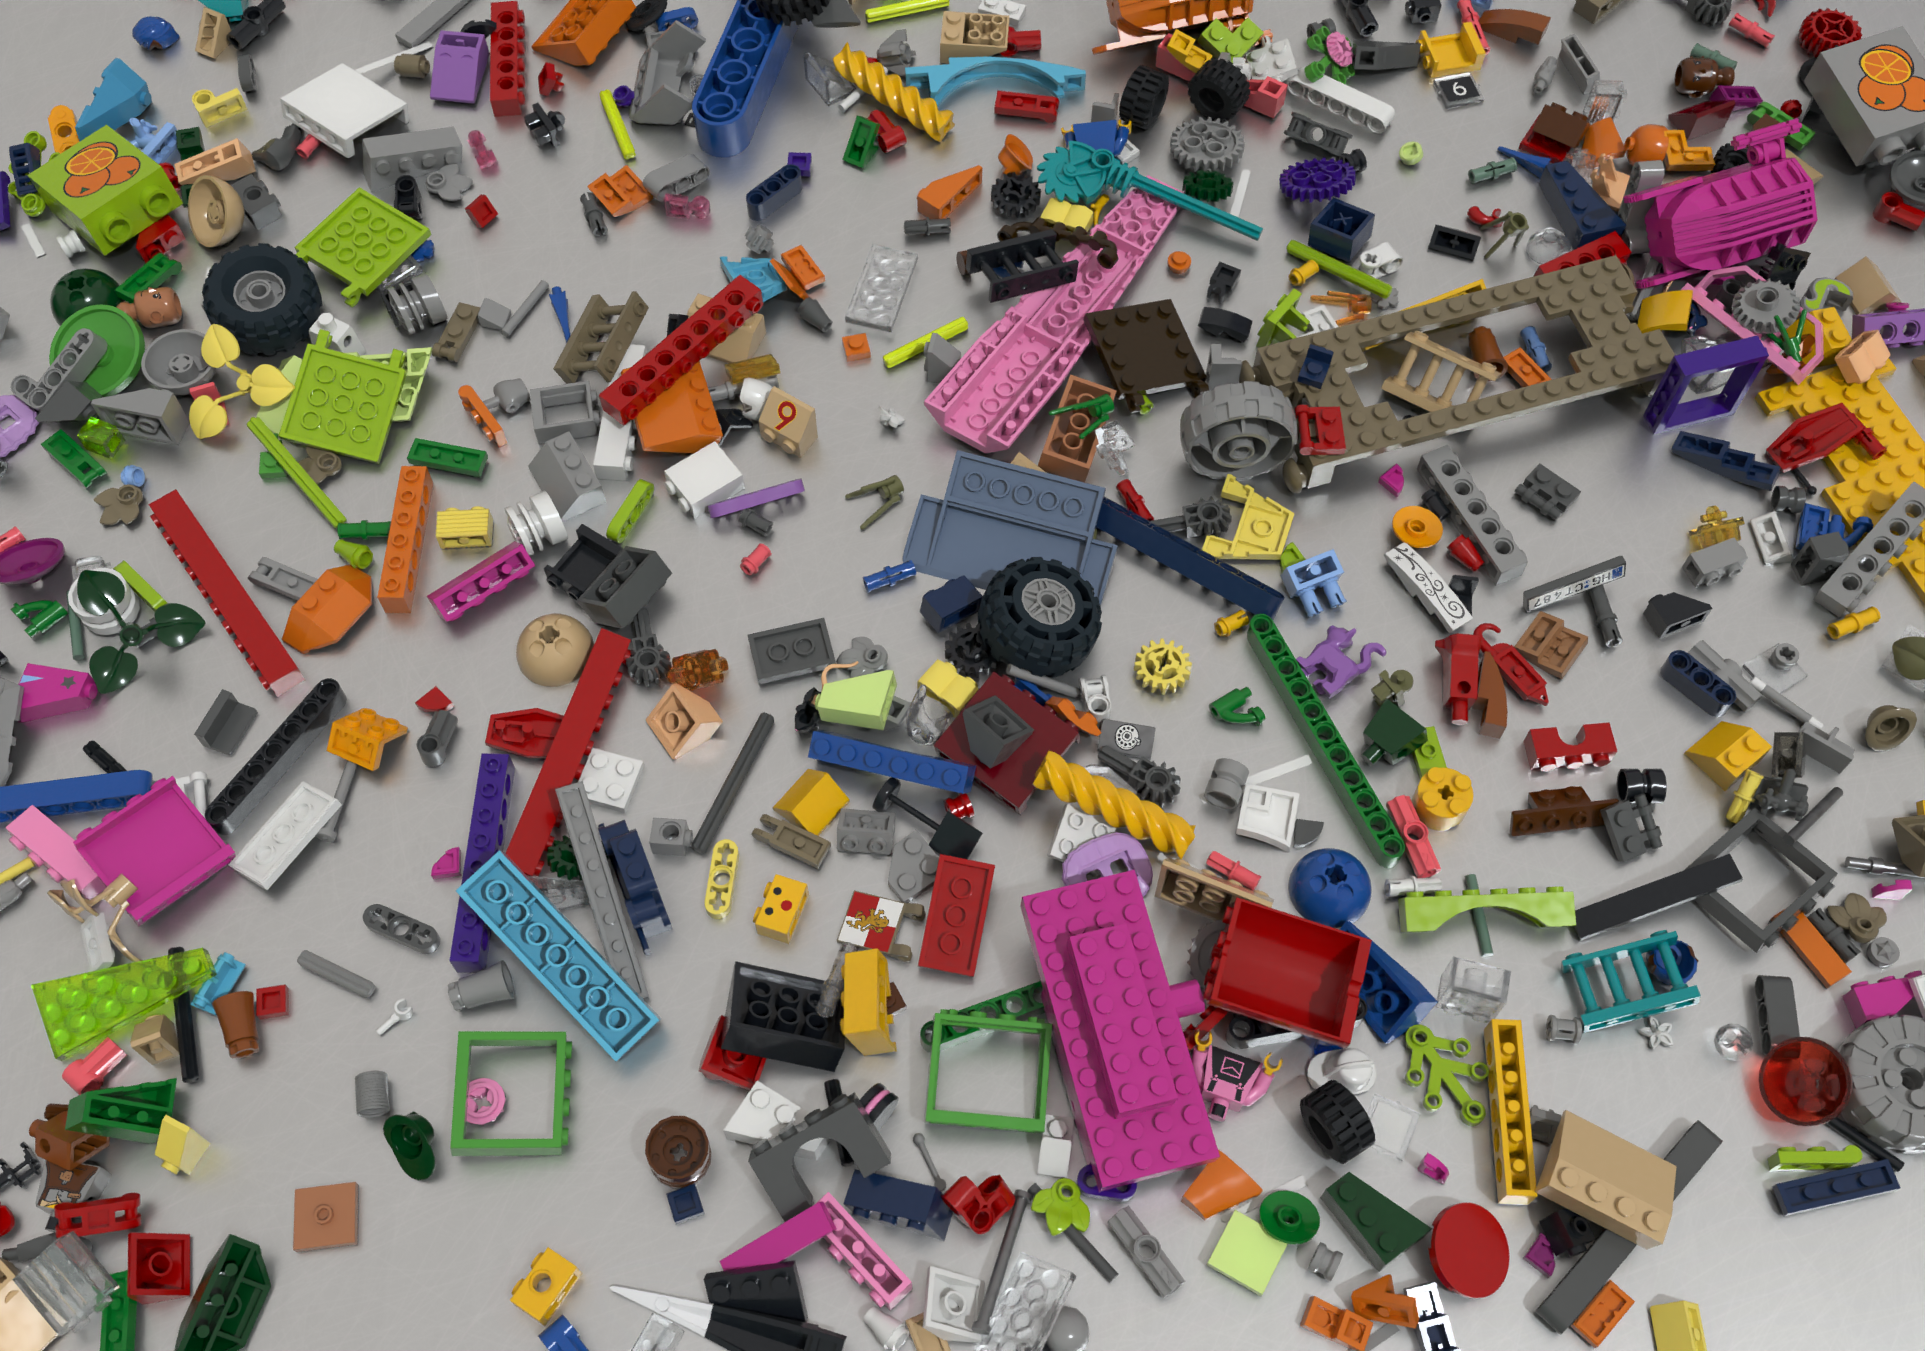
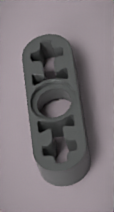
M373 904L366 908L363 913V922L370 931L417 952L430 954L437 950L440 945V937L432 926L386 906ZM381 914L383 919L388 921V924L386 926L384 922L379 920L373 922L371 918ZM399 923L409 924V929L405 934H394V929ZM417 932L418 935L424 938L429 935L432 940L422 944L420 939L415 936V933Z

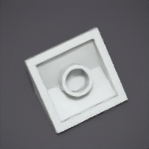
M929 1266L927 1268L923 1328L942 1340L980 1342L981 1334L974 1332L971 1328L973 1322L977 1321L982 1307L985 1281Z

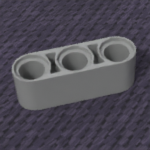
M688 154L648 173L643 180V187L659 202H663L705 182L710 174V169L694 154Z

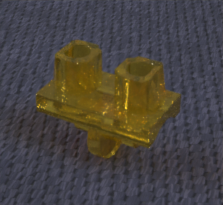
M1715 505L1709 506L1706 509V515L1700 516V521L1702 523L1707 522L1708 524L1690 530V538L1697 537L1701 549L1717 544L1716 533L1721 532L1723 541L1734 537L1738 542L1741 540L1739 527L1745 524L1744 519L1739 517L1722 521V519L1727 518V512L1720 511Z

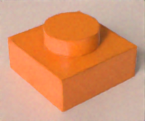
M866 333L842 337L847 362L871 358Z

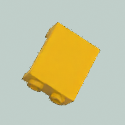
M1471 22L1463 23L1460 33L1429 38L1426 31L1423 30L1420 31L1419 38L1416 40V43L1421 44L1419 54L1422 58L1423 68L1427 70L1430 78L1481 70L1486 53Z

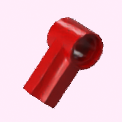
M1009 26L1007 51L1000 52V55L1011 57L1018 51L1041 50L1040 30L1016 31Z
M877 109L870 113L867 119L880 124L876 137L884 153L906 145L905 133L899 125L894 126L883 111Z
M1887 192L1881 197L1875 207L1873 217L1880 223H1890L1893 221L1917 231L1925 218V212L1903 203V198L1897 193Z

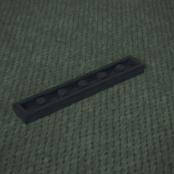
M1727 854L1575 910L1576 926L1573 927L1581 941L1740 883L1743 877L1731 855Z

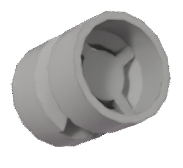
M1221 758L1216 760L1211 774L1212 779L1209 780L1204 793L1205 799L1217 807L1235 809L1242 795L1241 788L1245 785L1249 775L1248 768L1232 759Z

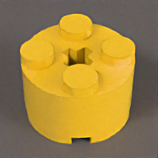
M1433 767L1421 778L1413 794L1412 803L1420 821L1426 827L1437 831H1446L1463 821L1473 802V789L1468 776L1454 769Z

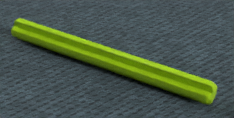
M259 417L250 418V421L247 422V427L331 525L337 528L338 523H346V517Z

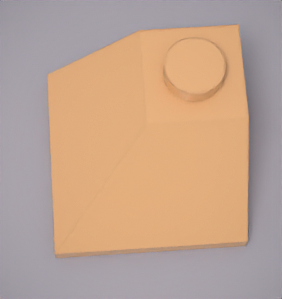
M677 683L671 685L646 718V722L672 759H678L708 741L723 722L708 701Z

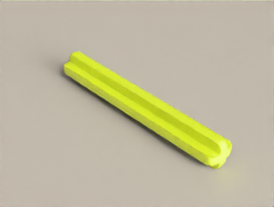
M909 0L866 9L865 17L867 22L871 23L947 7L950 4V0Z
M608 89L599 93L600 99L623 157L626 160L634 158L636 156L635 150L613 95Z
M959 317L883 355V362L887 368H891L923 352L925 343L930 342L932 333H937L947 340L967 330L968 322L964 317Z

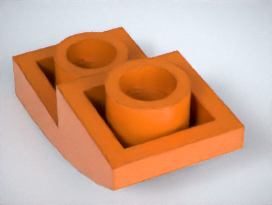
M1052 696L1046 702V705L1057 712L1058 718L1064 722L1066 719L1071 721L1078 727V731L1094 736L1101 734V731L1096 726L1098 724L1096 718L1089 712L1076 710L1075 706L1067 698Z

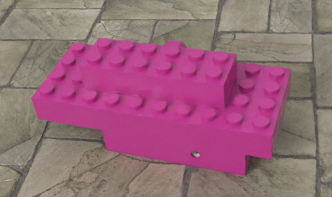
M1135 870L1023 896L1020 907L1043 987L1040 997L1044 1005L1047 1022L1052 1024L1051 1037L1087 1165H1092L1098 1191L1101 1192L1215 1162L1220 1157L1179 1020V1018L1205 1011L1203 995L1196 979L1169 986Z

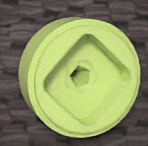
M1408 142L1400 148L1399 156L1403 164L1414 165L1423 158V150L1419 143Z

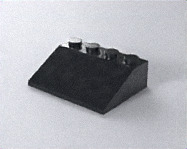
M735 961L723 1023L721 1049L835 1072L845 1049V1036L840 1028V1021L844 1018V1008L841 1003V992L844 991V985Z

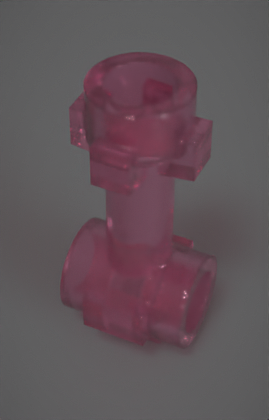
M478 130L471 131L468 134L469 140L467 141L470 147L475 146L479 154L475 158L480 168L487 169L493 166L498 161L492 149L487 151L483 143L487 141L484 134H481Z

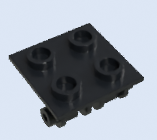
M1777 242L1776 246H1772L1767 256L1774 261L1768 259L1764 261L1771 265L1772 268L1762 266L1761 269L1764 271L1760 270L1758 275L1765 280L1770 278L1773 282L1780 280L1781 284H1789L1790 289L1793 290L1796 280L1801 271L1806 267L1811 253L1787 248L1786 245Z

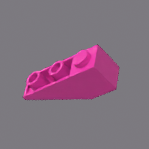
M1922 971L1910 972L1900 979H1896L1895 976H1888L1874 984L1862 981L1850 986L1851 990L1843 996V1000L1855 1028L1857 1029L1868 1021L1887 1015H1889V1018L1893 1017L1914 997L1908 979L1922 975Z

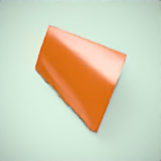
M1611 117L1597 121L1589 127L1583 138L1584 143L1578 167L1579 169L1599 167L1598 159L1603 153H1605V160H1608L1610 156L1613 159L1624 157L1626 153L1624 144Z
M1218 1150L1220 1157L1215 1162L1208 1163L1181 1199L1183 1204L1204 1221L1216 1216L1217 1213L1223 1210H1229L1238 1206L1239 1203L1258 1197L1263 1191L1244 1170L1220 1150Z

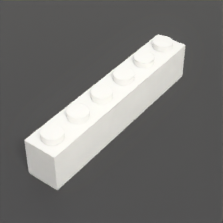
M630 344L608 386L621 376L622 369L631 368L647 354L645 345ZM603 410L593 463L597 479L627 481L628 471L633 469V457L631 454L637 447V437L635 436L637 427L634 419L623 426Z

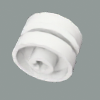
M111 568L92 569V571L114 574L122 581L125 587V596L122 602L114 605L125 623L134 622L140 610L139 599L123 576ZM77 578L71 585L68 593L69 605L88 630L96 634L111 635L119 633L121 626L110 609L101 616H95L82 607L77 593Z

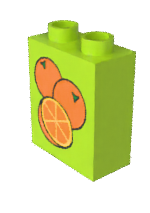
M108 125L103 126L27 175L50 211L104 256L183 204L163 168Z

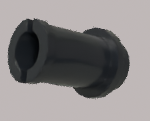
M1430 489L1421 496L1423 506L1427 505L1430 511L1440 521H1443L1451 515V511L1439 497V491Z

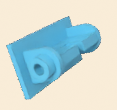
M226 952L218 956L197 994H195L191 1006L216 1016L212 1002L230 993L246 964L234 960L235 957Z

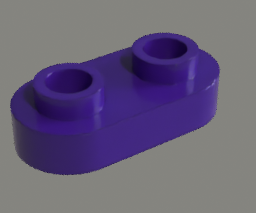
M1091 1164L1084 1166L1079 1171L1077 1177V1185L1080 1192L1087 1197L1125 1202L1134 1196L1137 1189L1136 1182L1126 1185L1127 1189L1125 1191L1113 1188L1099 1192L1097 1185L1090 1187L1086 1183L1088 1178L1095 1179Z

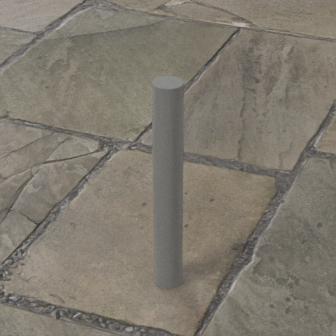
M540 281L502 328V335L505 337L510 336L549 287L546 281Z
M1009 664L1006 668V674L1073 698H1077L1080 694L1079 688L1052 678L1032 675L1031 671L1023 668L1019 669L1012 664Z

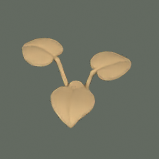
M120 874L102 893L91 900L82 898L74 879L69 881L62 880L60 882L61 886L71 898L77 901L80 905L78 908L68 904L63 890H49L47 892L49 897L69 916L81 923H84L85 920L78 914L84 910L96 917L99 915L92 906L102 899H105L113 908L119 904L120 908L107 932L110 940L129 960L146 967L154 965V963L140 960L131 954L116 934V926L125 909L130 905L126 900L138 890L124 875Z

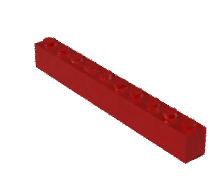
M175 489L148 504L154 512L150 517L157 528L164 527L166 530L161 534L169 546L176 545L177 549L173 550L181 564L184 562L188 563L189 566L185 570L193 582L197 579L200 581L201 584L197 588L205 599L211 597L213 602L209 603L217 617L223 615L225 620L221 622L229 635L235 633L237 638L233 641L240 652L244 653L247 651L250 657L246 658V661L254 672L260 670L262 673L258 679L266 691L272 688L278 697L305 681V678L178 491Z
M601 628L506 851L508 857L530 880L533 875L539 877L545 863L540 860L543 851L548 852V847L552 846L555 839L554 836L550 835L553 826L559 828L563 819L555 789L571 785L573 778L579 780L585 766L580 763L583 755L589 756L594 745V741L590 740L593 732H599L604 718L599 717L602 709L608 710L614 695L609 694L611 687H618L623 675L618 670L621 663L626 665V660L631 655V650L628 649L631 640L604 628Z

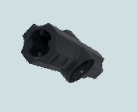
M263 0L258 6L246 8L243 12L244 19L226 35L228 41L234 48L241 50L255 36L261 37L269 32L268 24L286 8L284 1Z
M1341 0L1346 8L1345 17L1354 23L1360 35H1363L1364 38L1369 37L1378 30L1379 25L1367 5L1368 0Z

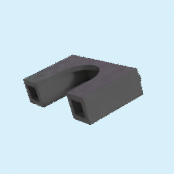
M855 1092L849 1096L846 1094L838 1096L830 1103V1107L823 1111L816 1109L805 1116V1121L796 1126L789 1124L782 1128L775 1138L769 1141L767 1138L762 1139L752 1147L748 1162L784 1222L812 1206L813 1196L797 1171L794 1162L797 1150L806 1142L816 1138H828L839 1142L847 1149L864 1178L891 1163L889 1148Z

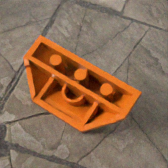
M351 565L327 569L292 606L282 641L301 654L337 643L372 605L371 576L358 568H353Z

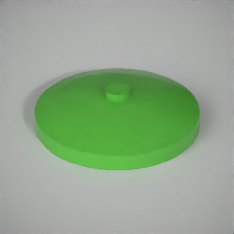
M102 304L85 307L68 317L57 330L50 348V366L74 334L82 328H87L104 338L108 346L105 354L83 382H87L103 397L113 396L124 390L138 374L141 368L142 356L145 352L144 336L138 323L119 308Z

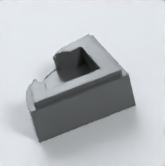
M1296 819L1294 848H1302L1315 841L1321 834L1324 822Z

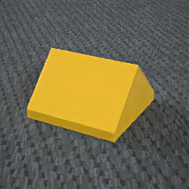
M807 769L773 806V810L790 823L819 836L840 813L841 808H844L850 800L827 772Z

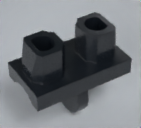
M539 103L533 104L534 112L524 116L529 131L541 127L533 131L539 145L551 142L554 147L560 145L555 135L557 130L561 131L565 123L564 115L558 111H549L546 114Z

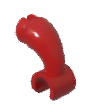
M1477 206L1469 208L1467 212L1469 219L1477 225H1485L1500 218L1501 214L1500 209H1495L1491 216H1487ZM1503 222L1493 227L1499 228L1503 225Z

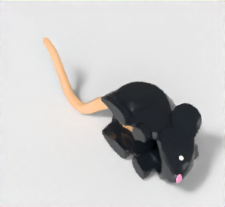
M859 662L828 665L821 675L822 689L824 684L827 683L826 674L830 669L851 668ZM815 687L805 694L803 703L796 707V732L812 734L813 731L819 729L817 723L821 718L818 710L815 708V701L817 695L821 694V692L817 691Z

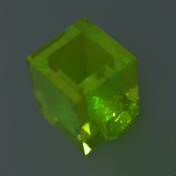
M90 417L77 435L86 450L109 459L114 457L126 441L117 426L94 417Z

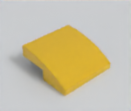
M1693 290L1664 292L1642 299L1637 324L1641 333L1658 329L1661 332L1662 330L1687 331Z

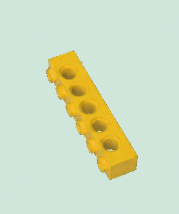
M1491 1019L1484 1029L1486 1065L1489 1068V1075L1487 1077L1498 1204L1529 1205L1537 1197V1193L1535 1192L1536 1176L1521 1020Z

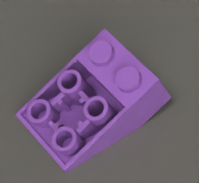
M440 31L435 46L430 99L475 103L490 55L484 34Z

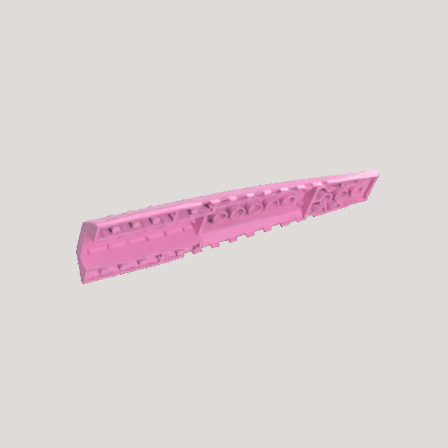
M1147 175V178H1149V179H1151V180H1154V181H1156V182H1158V183H1161V184H1163V185H1165V186H1167V187H1170V188H1172V189H1174V190H1177V191H1179V192H1181V193H1184V192H1182V191H1180V190H1178V189H1176V188H1174V187H1172V186H1170V185H1168V184H1166V183H1164V182H1162V181H1160V180H1158V179H1155V178H1153V177ZM1138 188L1133 189L1103 218V222L1100 225L1097 224L1090 230L1089 236H1093L1096 231H1103L1107 235L1108 240L1116 244L1117 263L1111 269L1102 267L1097 261V255L1103 248L1095 251L1085 244H1080L1071 253L1067 252L1063 256V262L1076 259L1079 262L1076 282L1024 294L1015 307H1010L1000 321L997 320L977 339L926 398L924 405L941 428L948 434L985 454L1008 450L1061 386L1092 340L1083 321L1085 314L1108 310L1114 307L1181 207Z

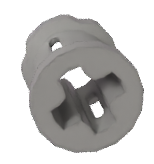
M1555 1015L1548 1016L1546 1023V1037L1548 1041L1565 1039L1579 1044L1582 1036L1580 1018L1574 1017L1573 1020L1558 1019Z

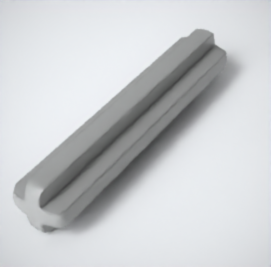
M308 950L302 951L297 959L300 966L365 998H369L375 990L376 986L373 982Z

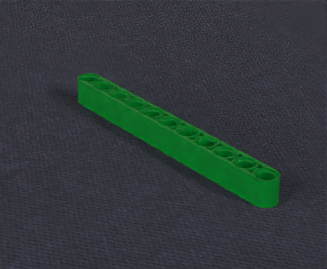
M1256 614L1252 617L1247 632L1248 642L1375 860L1384 868L1395 867L1405 851L1404 841L1275 623L1266 614ZM1256 629H1262L1265 632H1259ZM1271 649L1276 651L1277 653H1271L1268 650ZM1280 671H1287L1289 674L1286 675L1281 673ZM1292 692H1299L1302 696H1296ZM1305 714H1312L1316 718H1309ZM1318 736H1325L1328 740H1322ZM1331 758H1338L1341 760V762H1335ZM1344 780H1351L1355 785H1349ZM1357 803H1365L1368 808H1362ZM1371 825L1380 827L1382 831H1375ZM1385 848L1392 849L1395 855L1388 854Z

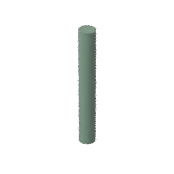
M68 590L66 596L72 655L74 660L79 661L84 659L81 622L69 605Z
M1466 875L1467 890L1479 889L1476 875ZM1483 907L1473 908L1472 912L1482 957L1492 956L1494 954Z

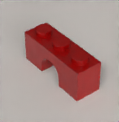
M1610 722L1583 725L1576 735L1578 745H1569L1563 742L1559 737L1557 727L1530 729L1523 741L1530 770L1540 769L1546 772L1560 767L1577 769L1583 765L1602 767L1609 764L1618 752Z

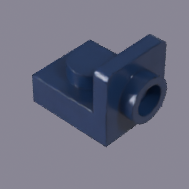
M1310 344L1297 382L1321 389L1330 368L1334 352L1324 347Z

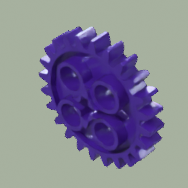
M1325 157L1321 160L1313 158L1312 161L1305 159L1304 163L1296 162L1295 166L1289 165L1288 169L1283 170V174H1280L1279 178L1282 194L1285 193L1286 197L1292 196V200L1300 198V202L1308 199L1309 203L1314 200L1322 202V199L1330 201L1333 196L1340 198V194H1347V190H1352V186H1355L1356 181L1355 170L1353 166H1349L1348 162L1343 163V160L1335 162L1334 158L1328 161Z

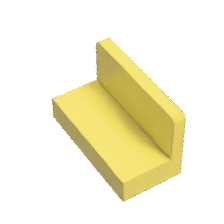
M1683 1300L1650 1307L1657 1351H1707L1698 1304Z

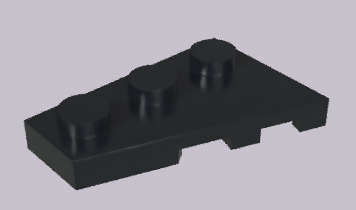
M795 1260L706 1273L704 1277L709 1303L807 1322L808 1314Z

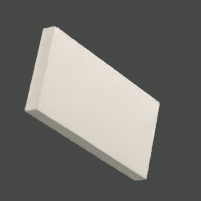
M302 781L228 866L235 872L268 890L342 804L336 798Z

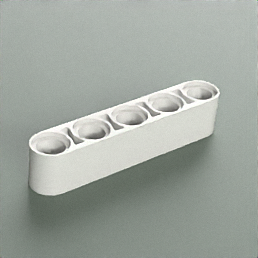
M1305 66L1300 67L1298 75L1293 76L1287 84V88L1292 95L1376 134L1383 133L1395 117V111L1389 104L1324 74L1318 81L1311 82L1305 75Z

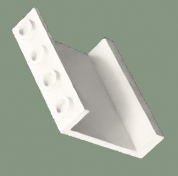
M343 63L280 98L284 118L346 158L355 155L353 139L388 118L394 116L405 124L409 122L406 102Z

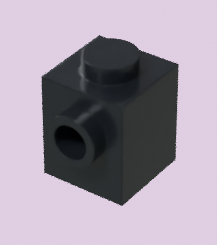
M1409 0L1405 4V13L1409 15L1411 24L1437 22L1442 5L1440 0Z
M1567 1208L1556 1211L1539 1221L1555 1256L1568 1253L1570 1257L1579 1255L1587 1251L1586 1244L1596 1239L1586 1218Z

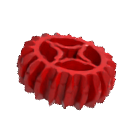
M1827 7L1825 10L1818 9L1816 12H1811L1803 20L1799 29L1798 42L1802 43L1803 49H1808L1807 54H1814L1815 58H1817L1820 52L1832 49L1836 45L1842 46L1862 39V28L1858 26V21L1852 20L1853 16H1847L1845 12H1838L1837 8L1831 11Z

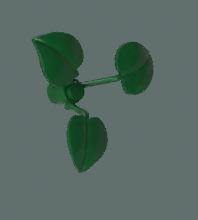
M83 570L79 575L77 593L82 607L95 616H101L110 609L121 626L119 636L123 645L119 651L115 647L104 646L96 650L90 658V673L101 694L118 690L133 679L138 669V661L133 654L124 653L128 646L138 645L142 641L144 634L158 629L157 636L162 643L171 647H179L190 642L206 624L205 620L195 610L178 603H168L156 609L154 617L157 624H152L144 629H141L138 624L133 622L125 623L114 605L121 603L125 596V587L122 581L114 574L103 571Z

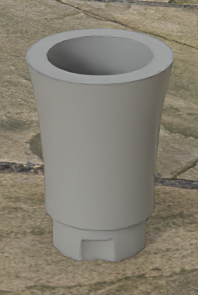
M503 960L489 968L459 978L458 981L448 984L449 998L456 1011L515 998L513 980Z

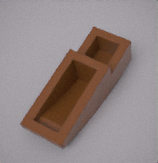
M1494 9L1484 11L1479 19L1482 31L1515 44L1519 38L1539 45L1547 31L1551 17L1524 10Z
M1485 651L1478 666L1477 700L1473 704L1472 709L1482 711L1479 734L1500 739L1507 727L1506 692L1495 660L1490 652Z

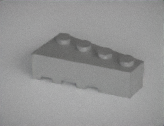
M454 126L362 139L363 174L371 192L395 185V181L403 175L417 178L438 171L443 166L462 163V144Z

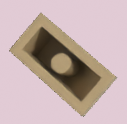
M164 1014L150 1016L144 1022L134 1026L130 1041L131 1048L152 1065L179 1055L178 1038L174 1023Z

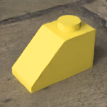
M165 1115L162 1119L155 1155L163 1160L161 1167L177 1175L180 1170L190 1175L211 1143L189 1126Z

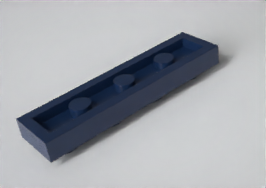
M1889 1159L1778 1183L1772 1188L1783 1215L1788 1216L1894 1192L1901 1187Z

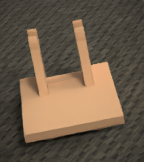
M1603 153L1598 159L1600 164L1599 176L1596 175L1598 169H1594L1590 175L1593 181L1592 188L1612 210L1619 212L1630 176L1616 171L1613 157L1610 156L1608 160H1605V153Z

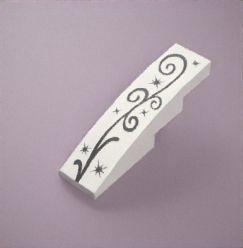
M1402 543L1383 555L1412 597L1417 595L1429 614L1435 613L1449 634L1473 619L1440 575L1407 543Z

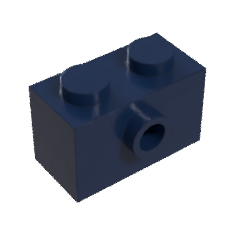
M963 575L957 579L947 581L944 586L936 590L928 591L922 598L920 613L936 632L940 633L976 614L980 608L983 596Z

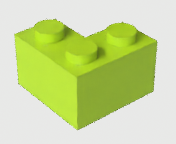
M1248 17L1233 33L1216 18L1200 35L1197 42L1209 54L1213 55V58L1218 59L1221 52L1230 53L1231 62L1233 63V57H1244L1264 32Z

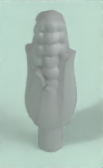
M1549 56L1535 74L1534 92L1536 94H1541L1543 89L1547 88L1553 80L1554 72L1557 69L1556 58L1553 56Z
M26 872L14 881L7 880L0 884V913L16 902L23 893L21 889L33 881Z

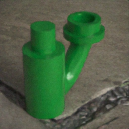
M40 600L23 605L14 603V607L10 609L21 621L25 618H30L27 613L41 611L30 620L32 624L24 630L31 638L38 632L44 634L68 615V612L56 600L54 602Z
M1248 687L1241 690L1235 688L1209 704V709L1217 720L1223 719L1224 721L1238 724L1254 723L1256 726H1260L1266 719L1264 712L1258 706L1249 708L1248 714L1233 712L1245 705V699L1252 696V692Z

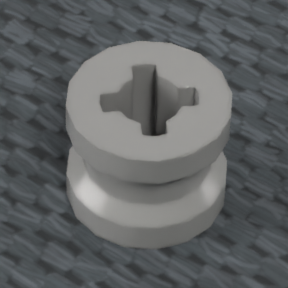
M1320 1242L1308 1270L1313 1273L1319 1272L1323 1274L1324 1279L1331 1281L1340 1264L1343 1253L1339 1251L1333 1252L1327 1249L1326 1244Z

